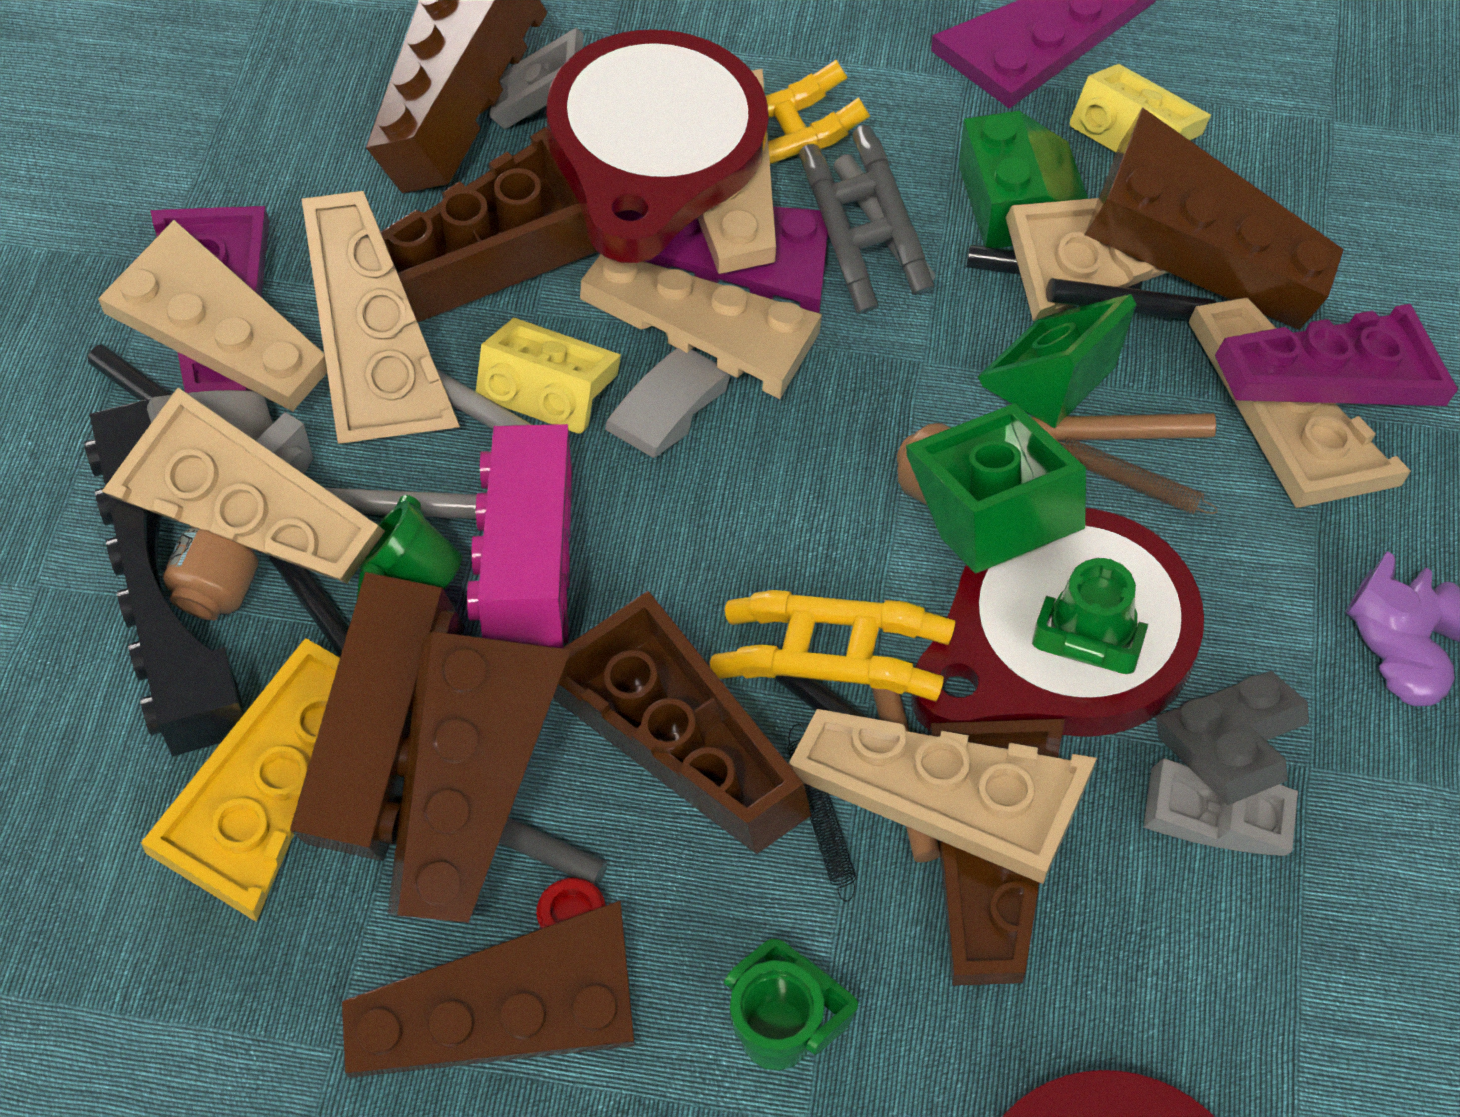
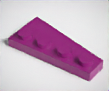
M1017 0L932 35L931 51L1010 109L1154 4L1156 0Z
M265 206L150 210L156 237L175 220L262 298L269 231V218ZM177 352L185 393L225 390L252 391Z
M773 206L776 239L774 263L718 274L698 218L680 231L661 253L644 262L668 269L671 266L685 269L694 273L695 277L719 283V280H724L749 287L750 293L774 300L775 295L800 302V308L820 314L829 234L820 210ZM624 210L616 214L617 217L626 221H635L644 217L641 213L634 210Z
M1411 303L1395 306L1390 315L1379 317L1374 310L1356 313L1350 322L1333 325L1329 319L1313 321L1309 323L1305 331L1295 333L1286 327L1227 337L1224 338L1215 354L1233 396L1238 401L1447 406L1458 390Z

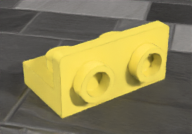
M1116 64L1088 76L1070 119V126L1116 152L1142 107L1189 140L1203 134L1211 114L1121 64Z
M512 318L481 344L476 392L502 407L552 425L568 424L569 431L581 434L589 426L593 399L618 376L621 354L517 318Z

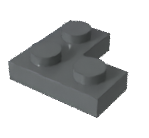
M1268 671L1261 675L1248 677L1241 683L1203 698L1190 700L1183 706L1156 716L1158 738L1227 805H1230L1288 781L1286 758L1273 748L1267 740L1309 724L1308 702L1273 671Z

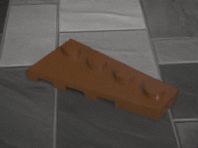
M1065 719L931 723L930 735L940 737L941 731L968 735V742L1004 749H1008L1009 743L1037 747V754L1058 758ZM939 840L952 986L1023 983L1039 882Z
M621 900L342 1001L345 1074L349 1078L635 1046Z

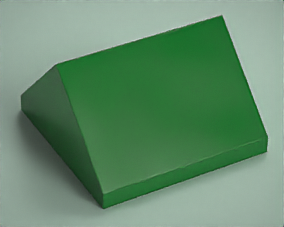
M1128 294L1038 319L977 377L982 386L1012 404L1016 403L1022 410L1056 428L1116 367L1136 303L1132 295Z

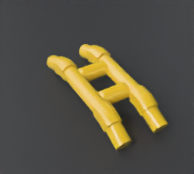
M837 59L815 74L810 73L800 81L788 85V88L766 95L769 118L775 116L785 134L768 141L770 164L798 155L800 150L807 144H815L820 149L831 146L847 136L849 130L871 116L858 97L835 113L833 111L821 120L810 123L809 127H806L798 111L814 105L826 97V92L848 78Z
M781 590L755 592L751 597L728 600L725 605L726 619L731 625L756 621L760 624L770 622L788 623L782 650L778 649L777 646L771 645L744 646L737 649V651L714 654L710 660V668L719 679L744 676L746 679L756 677L776 678L777 675L867 684L871 688L886 689L902 695L906 692L937 701L943 685V676L915 668L912 663L896 658L874 656V648L879 629H883V632L898 633L911 638L919 636L948 645L954 631L955 620L926 612L923 607L903 601L885 600L884 603L792 595L791 591ZM815 623L853 626L846 656L808 652Z

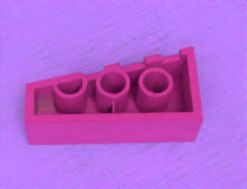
M568 424L493 426L491 451H481L480 454L482 489H488L487 493H477L476 495L477 530L484 531L483 536L472 537L473 574L480 575L479 581H468L469 621L480 620L482 638L564 648V643H568L567 587H570L569 538H571L572 463Z

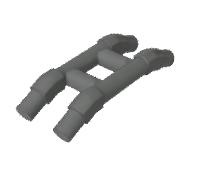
M867 125L856 128L853 133V141L858 149L866 173L834 184L826 159L817 145L807 144L799 153L800 161L815 196L857 314L866 313L879 307L860 252L861 249L893 239L912 295L927 292L935 287L919 238L909 218L883 146L874 130ZM876 194L884 217L851 228L843 205Z

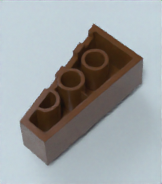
M540 0L418 1L366 145V149L401 193L450 183L481 129L475 120L490 105H495L503 91V87L498 81L508 63L518 64L528 48L523 41L526 32L530 26L540 27L548 13Z
M1143 107L1118 146L1085 232V236L1230 300L1248 298L1262 314L1298 330L1304 326L1329 297L1344 251L1339 245Z
M547 126L530 136L531 145L512 156L507 151L489 162V171L465 186L462 182H458L442 192V201L426 212L414 210L381 231L417 322L598 252L593 248L588 238L586 222L576 195L551 156L547 141Z
M365 572L290 827V831L306 845L384 861L389 844H396L421 640L433 631L463 635L465 630L463 622L442 587Z
M646 591L562 648L569 649L570 653L553 699L756 855L811 816L804 783L649 591Z
M434 631L421 640L387 914L469 923L569 656V649Z

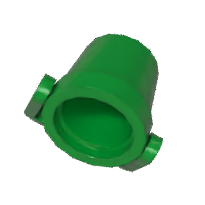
M410 495L401 496L397 505L379 522L378 526L385 530V532L359 567L361 572L359 574L357 598L365 572L442 587L443 590L454 578L463 560V554L423 517L424 513L421 511V504L416 498Z
M1107 558L1085 560L1075 567L1064 591L1060 593L1057 600L1046 595L1036 622L1032 645L1038 650L1122 674L1134 673L1149 624L1139 621L1137 626L1138 613L1135 609L1136 583L1131 572L1123 564Z
M769 939L733 967L724 981V984L732 990L730 1019L735 1034L741 1040L745 1053L753 1063L769 1070L780 1071L794 1067L804 1059L808 1051L814 1056L819 1054L849 1027L858 1009V1001L850 992L839 985L834 978L807 957L799 954L779 939ZM825 1006L835 1015L823 1025Z

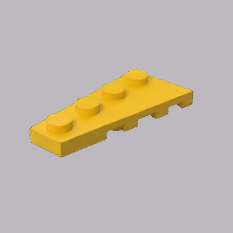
M307 638L297 647L141 842L147 855L256 922L294 837L290 827L340 660L338 656Z

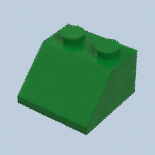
M1020 110L964 118L959 168L984 246L993 248L1013 246L1005 218L1013 205L1089 199L1070 145L1062 137Z
M1016 403L906 445L907 458L941 539L975 574L1085 529L1086 467Z

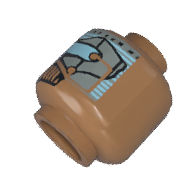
M191 527L181 534L164 570L163 580L165 586L171 592L170 601L173 605L195 617L214 621L218 619L219 614H230L241 607L257 573L259 560L251 548L211 533L209 530Z

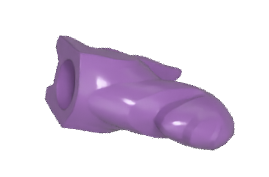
M1386 551L1377 566L1366 574L1344 613L1357 623L1364 642L1383 660L1380 664V673L1387 681V689L1401 698L1402 702L1412 706H1431L1439 703L1449 694L1455 677L1454 665L1447 652L1430 639L1432 632H1435L1460 643V587L1453 582H1443L1433 590L1432 571L1426 567L1409 585L1401 583L1394 578L1396 568L1395 557Z

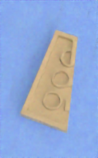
M763 68L752 70L764 90ZM768 134L761 164L751 180L735 195L697 217L718 274L775 262L776 239Z
M364 191L302 198L338 444L460 427Z
M1098 198L1013 205L1005 217L1033 321L1076 306L1047 301L1046 288L1051 278L1126 288L1168 272L1085 236Z
M175 220L98 298L104 314L291 411L297 408L327 373L325 354Z
M600 254L581 279V300L640 330L654 326L664 331L668 337V344L686 353L696 347L716 357V368L736 378L746 372L762 380V391L778 399H781L820 333L822 314L802 309L790 302L775 301L745 292L736 286L718 284L691 276L679 269H668L644 261L639 263H620Z
M1248 298L1195 307L1188 323L1295 508L1403 485L1411 472L1410 469L1397 456L1387 459L1371 442L1376 433L1360 416L1350 419L1336 403L1235 400L1216 360L1215 354L1224 338L1275 329L1276 327Z
M180 388L175 390L102 490L103 493L112 498L191 527L209 530L211 533L346 584H348L385 532L376 523Z
M817 709L788 765L801 781L807 785L1044 884L1093 773L1097 758L1072 754L1071 760L1039 755L1037 754V747L1009 743L1008 749L970 743L968 742V735L941 731L940 737L908 732L905 730L904 724Z

